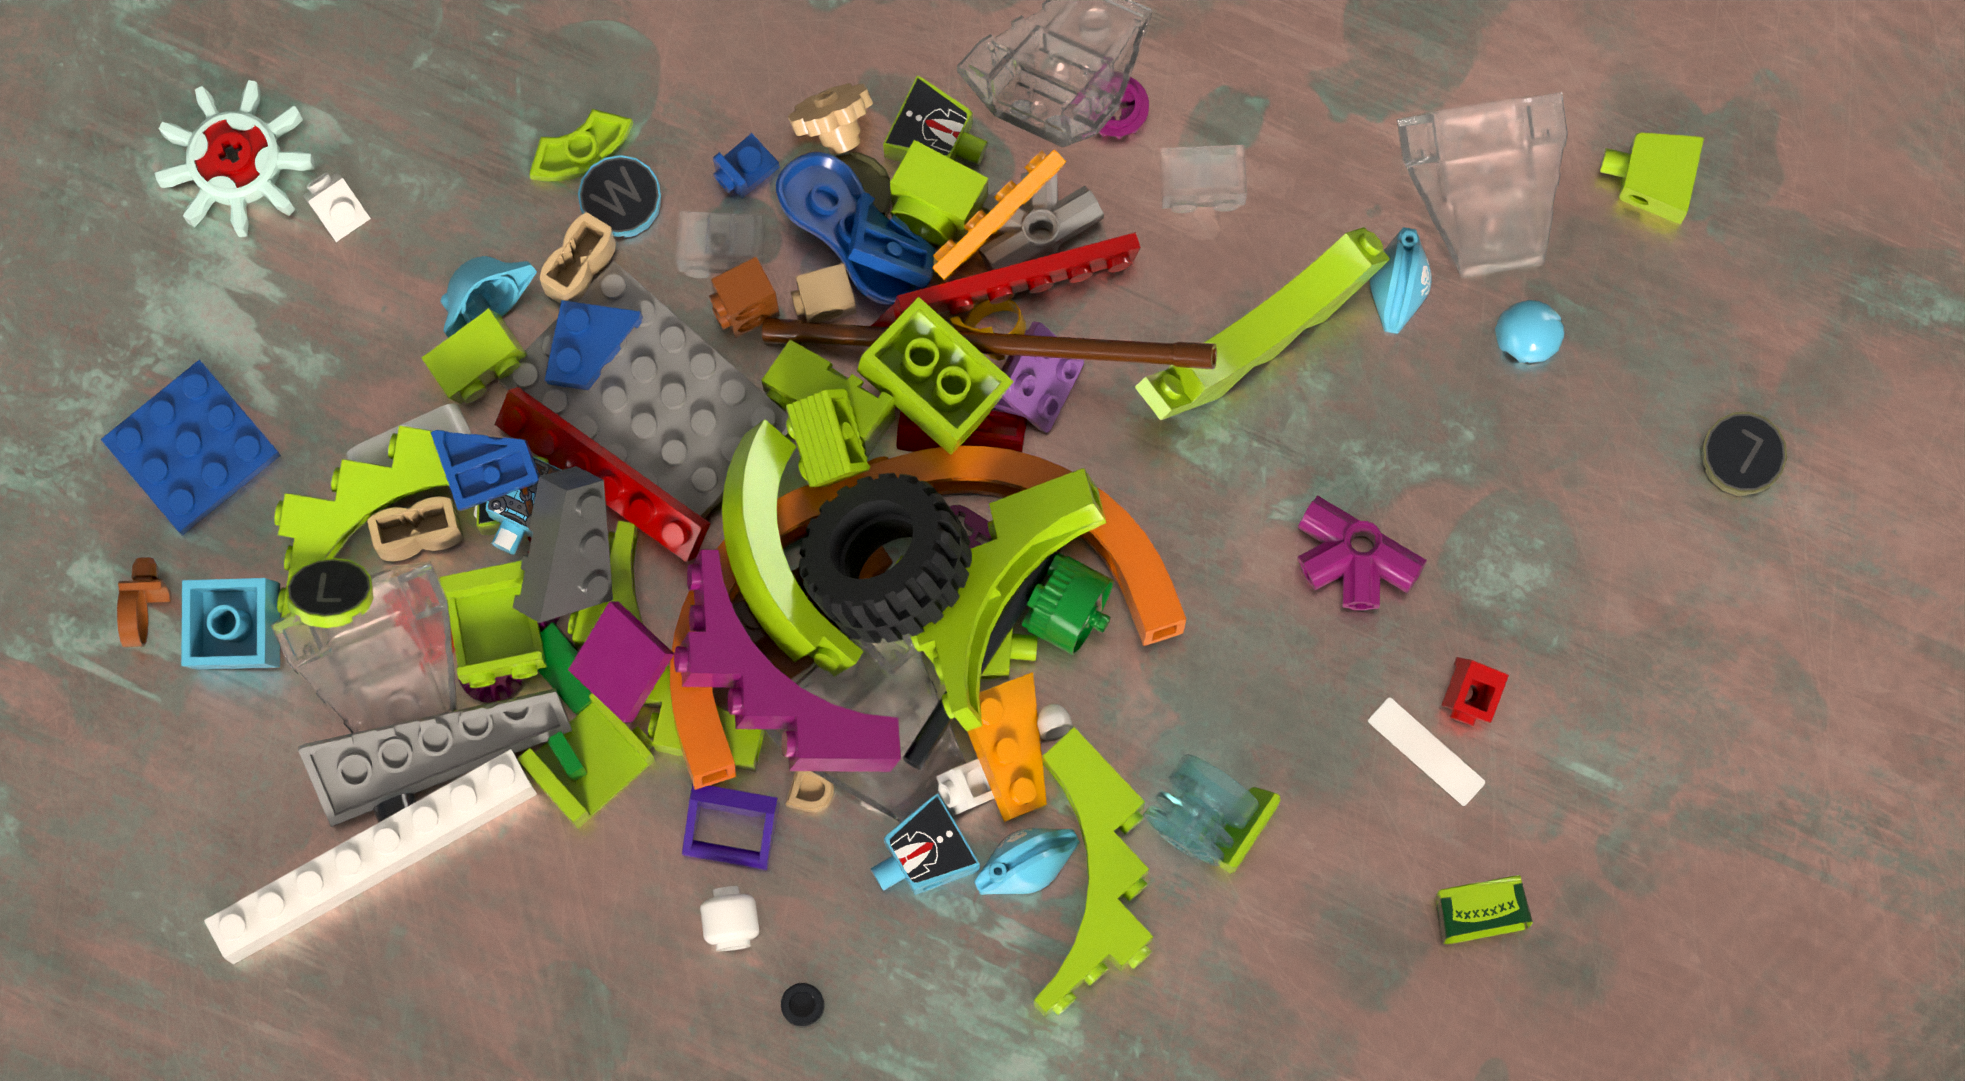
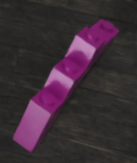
M701 549L694 563L689 564L687 570V586L689 590H694L695 605L690 607L689 626L691 631L696 632H688L681 645L676 646L674 654V667L676 672H681L682 687H731L728 693V711L730 715H735L736 729L787 730L783 731L781 749L783 757H788L789 771L891 772L901 760L898 717L864 714L834 705L801 688L775 668L752 642L734 612L723 582L719 550Z

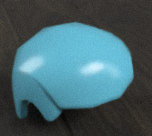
M1526 300L1515 303L1500 314L1495 327L1498 346L1502 351L1508 352L1520 363L1544 362L1558 352L1564 339L1562 319L1553 308L1541 301Z

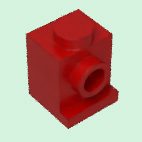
M1456 657L1454 662L1456 668L1442 706L1452 709L1450 718L1461 723L1474 726L1476 719L1491 723L1509 675L1474 660ZM1471 686L1473 694L1472 697L1466 701L1465 699Z

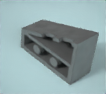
M577 466L540 476L529 530L533 531L528 556H523L521 569L525 571L520 595H515L513 603L514 609L539 623L613 600L604 480Z

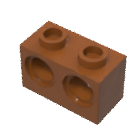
M757 257L711 279L714 293L709 295L713 305L712 311L722 330L730 327L735 338L763 325L765 318H777L780 316L776 292Z

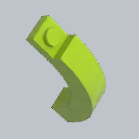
M764 419L744 434L733 454L727 471L723 492L722 519L730 565L739 589L751 612L777 646L794 662L808 654L814 659L818 667L836 677L855 665L864 651L833 626L814 607L790 570L779 536L777 497L783 471L797 446Z

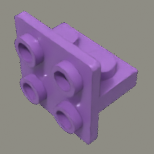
M1035 321L1032 322L1030 328L1024 334L1057 337L1042 323ZM1009 355L1001 370L1014 382L993 409L1022 416L1040 431L1050 432L1084 365V360Z

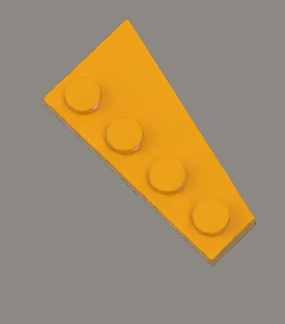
M1055 149L1048 156L1043 150L1040 151L1024 167L1029 174L1018 185L1013 180L1009 181L994 196L999 203L988 214L982 209L978 211L963 226L968 233L957 244L950 239L933 255L938 262L932 268L945 282L956 273L955 269L961 263L970 259L992 233L997 232L1017 212V209L1022 204L1024 205L1066 164V161Z

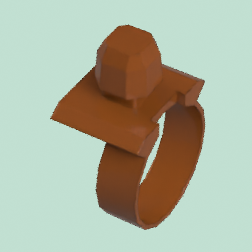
M151 557L136 558L132 565L131 578L133 581L118 582L117 624L120 642L125 648L144 647L147 643L149 626L147 603L170 602L172 598L171 591L162 579H159L158 566Z

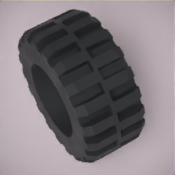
M895 473L879 474L878 479H873L871 476L858 479L857 485L851 488L846 485L837 491L838 496L831 502L826 500L819 508L820 515L817 519L812 518L806 528L809 536L802 539L799 552L802 556L799 561V572L804 579L803 585L811 598L836 628L841 629L845 635L853 639L862 638L864 642L881 643L882 638L887 643L903 640V635L910 634L911 636H916L924 632L923 627L930 622L936 624L944 617L942 612L948 606L952 608L959 599L960 595L957 591L959 587H965L969 576L966 568H969L972 563V551L969 548L970 539L967 531L941 494H938L932 485L926 481H919L915 476L900 474L898 478ZM912 538L905 555L895 566L878 576L859 579L865 562L877 549L896 539Z

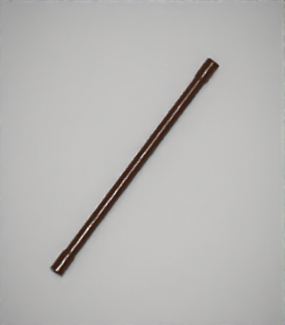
M765 318L762 325V339L764 343L787 344L789 340H792L799 345L810 343L870 347L889 327L810 323L795 319ZM958 331L982 354L1166 364L1180 368L1215 369L1217 362V346L1213 343H1158Z

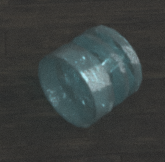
M1185 754L1168 777L1170 783L1180 793V796L1178 797L1164 791L1158 792L1155 798L1164 809L1151 805L1144 812L1143 816L1166 842L1189 857L1198 858L1212 866H1219L1224 859V854L1216 845L1228 849L1234 844L1233 838L1222 825L1226 824L1238 829H1244L1260 805L1248 790L1226 773L1196 756Z

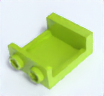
M522 560L439 577L442 594L446 599L458 664V668H456L457 675L462 684L469 683L471 688L492 685L495 683L496 677L511 674L513 679L533 677L538 674L537 669L547 667L539 622L513 608L515 595H520L525 573L521 569Z

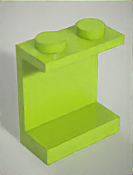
M593 693L589 695L592 703L570 721L572 731L563 734L587 772V775L575 782L574 780L571 781L548 742L535 753L529 748L517 759L526 772L578 829L655 761L652 753L649 751L653 747V742L638 726L631 731Z

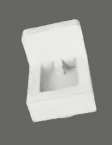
M324 173L307 185L310 191L305 193L303 198L311 206L336 242L371 219L338 173L332 176Z
M979 759L936 776L939 783L938 791L940 798L945 806L950 809L952 816L995 799Z

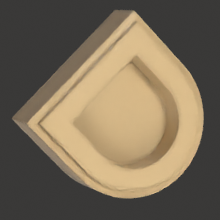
M795 771L785 803L786 806L808 813L823 811L831 804L834 797V786L831 778L824 771Z

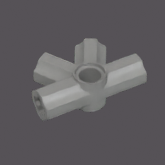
M1028 172L1021 173V181L1029 174ZM1056 173L995 232L1001 236L981 247L979 254L988 271L1052 255L1058 251L1060 244L1104 219V213L1098 200L1086 186L1058 201V178ZM996 190L988 195L982 206V210L986 214L999 203L994 198L998 193ZM1039 228H1045L1052 232L1045 239H1037L1031 235L1033 231Z

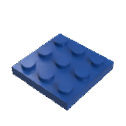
M200 359L101 438V441L182 536L281 456Z

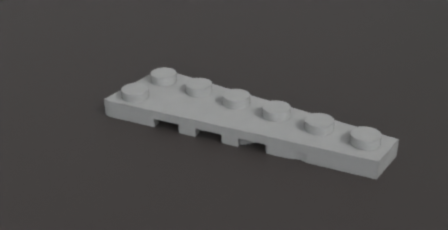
M555 688L300 745L298 751L329 824L332 827L372 811L375 806L392 797L406 793H417L470 772L510 749L515 754L547 741L548 738L560 731L563 734L570 732L572 727Z

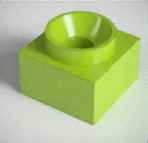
M914 139L889 181L891 217L897 216L908 225V228L914 234L921 236L927 242L943 246L950 239L959 242L968 233L963 226L982 209L988 197L987 177Z

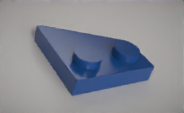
M561 300L545 375L546 383L554 386L589 390L601 375L603 366L611 362L621 350L620 344L634 327L637 329L643 319L641 312Z

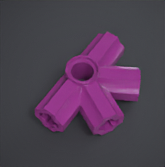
M1318 495L1311 502L1298 525V529L1322 542V544L1297 557L1304 576L1314 590L1343 576L1342 607L1364 611L1380 608V577L1408 593L1427 562L1423 557L1382 534L1374 523L1360 521ZM1358 536H1364L1372 541L1374 547L1368 552H1359L1352 547L1351 541Z

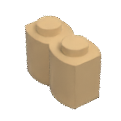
M587 212L579 216L570 225L564 237L563 247L554 251L542 267L540 282L545 295L560 304L561 300L578 302L584 296L592 283L593 276L602 271L613 257L616 241L610 226Z
M447 497L427 498L417 502L409 509L399 507L384 509L375 513L367 520L373 547L379 557L385 561L405 560L416 555L422 549L431 551L447 549L458 544L464 538L457 509L451 499Z

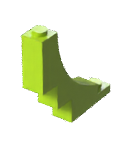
M1365 227L1345 233L1318 259L1270 298L1220 333L1203 342L1213 343L1217 346L1215 369L1180 368L1170 365L1166 370L1146 376L1135 386L1136 390L1160 420L1221 398L1253 367L1273 360L1306 328L1325 322L1390 260L1383 250L1384 247L1381 240L1374 233L1367 231Z

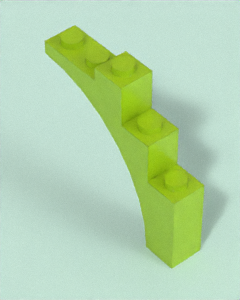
M399 426L398 434L393 433L389 442L388 457L393 459L392 467L342 459L341 467H336L332 476L331 490L336 492L335 500L285 493L284 501L280 500L276 506L274 522L276 526H279V536L294 538L293 546H288L284 559V569L289 571L287 583L291 575L303 565L320 559L334 558L349 537L375 513L384 510L405 497L434 487L449 486L430 433L432 432L431 430ZM282 587L277 601V611L282 613L280 623L307 625L301 622L300 616L295 613L293 615L290 612L286 588Z
M1085 468L989 503L993 520L989 521L987 525L992 541L970 549L972 551V563L969 568H966L969 576L965 587H959L957 591L960 595L959 599L952 608L948 606L942 612L944 617L936 624L930 622L923 627L924 632L916 636L910 635L917 652L923 651L934 664L940 681L942 683L945 682L947 693L942 695V702L950 719L956 718L966 731L983 726L979 700L981 668L990 635L1007 602L1024 579L1048 556L1074 538L1107 523L1098 488Z
M618 520L616 532L609 531L608 533L613 600L611 601H619L643 624L636 599L634 569L639 533L634 524ZM609 601L571 613L568 623V634L573 635L572 640L576 648L581 649ZM667 665L643 704L660 708V713H652L648 737L653 738L652 744L656 751L683 757L674 723L670 690V667ZM716 705L735 762V768L756 772L765 729H736L735 715H730L728 711Z
M1075 727L1043 755L1042 762L1063 789L1078 820L1086 849L1088 891L1085 913L1075 943L1056 976L1034 999V1006L1044 1017L1048 1016L1052 1011L1058 1016L1077 999L1072 993L1084 981L1091 986L1109 969L1104 964L1108 959L1121 971L1128 964L1135 969L1152 953L1148 947L1153 940L1152 934L1121 903L1124 897L1129 902L1132 901L1147 887L1148 883L1144 878L1148 875L1149 868L1117 835L1120 830L1127 835L1143 820L1144 817L1140 812L1144 809L1145 801Z

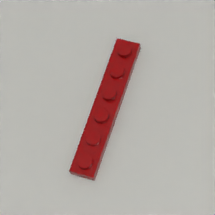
M1136 232L897 295L893 312L897 320L919 297L937 314L950 311L952 315L961 314L974 308V304L987 300L991 304H998L1014 297V293L1028 289L1030 293H1040L1050 289L1054 285L1053 283L1068 279L1070 283H1076L1090 278L1093 272L1108 269L1109 272L1124 270L1132 265L1141 247Z
M516 387L508 390L494 424L514 439L526 440L530 450L537 456L548 459L550 465L561 470L577 466L603 479L607 506L685 562L696 558L711 523L521 388Z

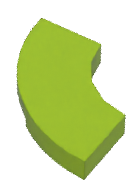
M592 109L585 123L574 132L560 137L541 136L529 173L530 179L556 182L584 176L592 165L604 158L613 157L619 151L630 133L633 125L632 119Z

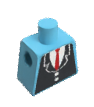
M936 794L884 837V843L891 857L870 868L883 891L906 879L913 893L917 895L974 874L980 870V864L939 794Z

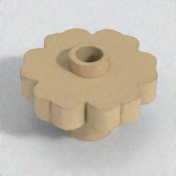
M851 83L831 87L817 95L808 97L794 107L795 111L788 115V119L797 136L809 134L812 137L818 135L822 146L828 147L830 154H841L860 144L859 133L861 129L857 119L867 113L866 108L871 106L873 102L864 84L852 86Z

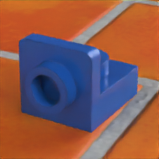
M752 133L725 156L719 152L713 157L716 170L713 176L728 193L734 189L742 199L780 168L776 158Z

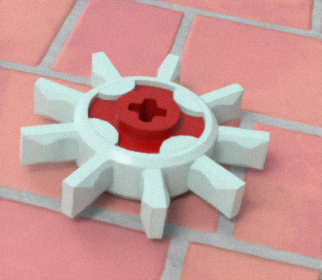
M248 80L242 92L238 111L219 113L213 96L203 86L196 88L197 103L206 115V120L194 132L185 130L177 124L161 123L159 130L163 137L171 143L187 148L186 162L155 172L156 181L161 188L173 187L187 181H195L200 190L183 214L187 223L193 227L205 217L215 201L231 205L230 221L239 237L248 235L249 219L246 210L247 204L263 196L268 198L277 210L290 216L295 211L287 194L274 185L282 169L305 171L314 170L315 160L310 153L301 151L283 152L280 150L277 139L294 129L303 120L295 106L281 112L268 123L255 116L261 99V89L255 81ZM236 153L239 160L232 163L229 157Z

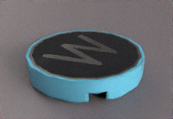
M623 155L604 158L592 165L581 179L578 191L581 213L587 212L610 226L613 235L616 237L624 236V238L638 235L648 229L659 214L661 206L659 181L651 168L637 158Z

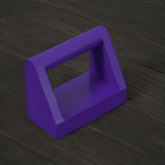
M692 784L682 855L767 870L780 807L778 798L710 785L695 790ZM701 808L765 819L760 852L695 840Z

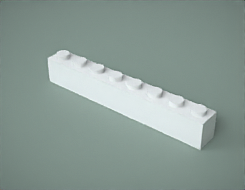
M510 749L205 919L204 922L224 959L235 964L534 797L537 793L517 757Z

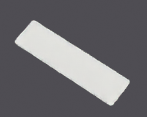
M1387 698L1368 719L1369 724L1462 806H1466L1485 785L1483 778L1392 698Z

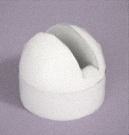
M1049 704L1039 713L1037 726L1043 740H1054L1064 737L1073 728L1069 713L1059 704Z

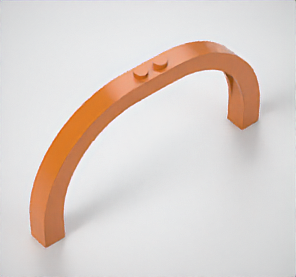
M959 446L952 455L942 447L924 449L890 459L886 456H881L867 462L870 465L869 471L830 486L810 488L808 484L777 498V524L780 541L784 549L793 542L807 536L806 528L812 518L817 519L820 515L819 508L826 500L831 502L838 496L837 491L847 485L851 488L858 484V479L867 476L878 479L879 474L895 473L899 478L900 474H907L917 477L919 481H926L941 495L973 493L1005 498L1072 471L1034 455L986 446ZM1098 488L1107 523L1080 535V537L1095 550L1116 579L1143 646L1183 634L1186 616L1160 555L1146 533L1130 514L1107 493ZM724 539L716 550H719L723 582L733 604L740 589L730 565ZM689 590L681 608L671 650L674 653L676 646L681 645L688 632H696L691 631L689 626L690 607L695 605L694 590ZM673 655L670 660V690L674 723L694 789L697 790L736 777L735 762L718 715L712 687H682L681 672L675 671Z

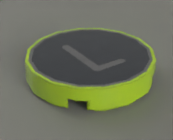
M320 559L303 565L291 575L286 585L290 612L293 615L295 613L300 616L301 622L315 627L331 628L353 622V616L358 615L360 612L362 616L369 610L374 599L370 574L363 566L346 559Z

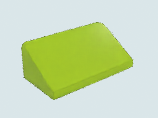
M1250 788L1207 853V858L1230 874L1232 872L1235 873L1279 806L1280 796L1261 788Z

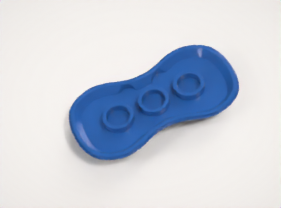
M823 152L806 153L792 160L782 169L776 180V193L782 210L793 223L820 238L838 255L852 282L864 296L877 303L889 305L895 303L897 295L924 289L848 259L856 204L865 190L859 178L847 164L837 157ZM872 203L871 206L874 207L878 212H880Z

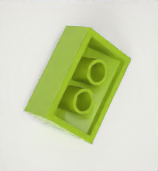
M919 297L861 356L857 372L880 393L885 392L894 398V405L950 455L978 428L1014 382Z

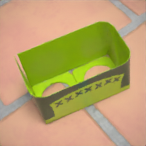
M1520 875L1440 889L1436 894L1435 901L1443 944H1453L1525 930V922L1528 929L1533 923Z

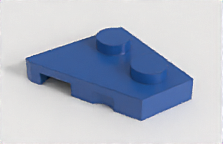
M863 192L856 204L848 259L925 288L932 277L933 255L936 248L921 236L914 234L908 228V225L894 215L889 221L871 206L875 198Z
M442 430L430 432L459 511L523 489L539 481L540 476L526 440L453 433Z

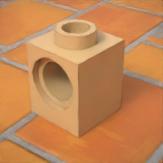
M843 263L795 276L798 290L791 291V297L797 316L805 314L807 322L824 323L857 313L855 299Z

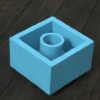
M267 578L182 580L181 666L197 670L280 668V612L277 611L280 583Z

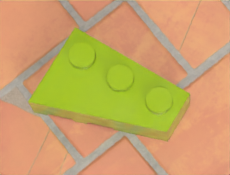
M789 340L761 380L763 390L767 393L766 395L782 410L786 411V405L820 391L845 389L848 392L847 397L851 401L850 406L853 408L852 414L856 417L857 430L861 433L860 439L863 441L864 454L868 458L896 419L894 398L885 392H882L879 398L861 387L864 383L862 379L853 374L847 378L832 368L833 364L830 361Z

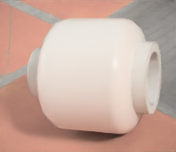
M739 886L714 889V897L705 900L700 905L705 941L711 945H716V951H732L750 947V940L756 938L759 934L755 899L749 894H740Z

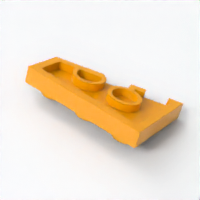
M1033 672L979 692L983 726L967 731L1004 822L1047 805L1040 733L1037 726L1038 714Z

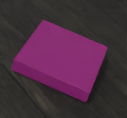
M609 601L568 670L623 723L634 721L675 653L619 601Z

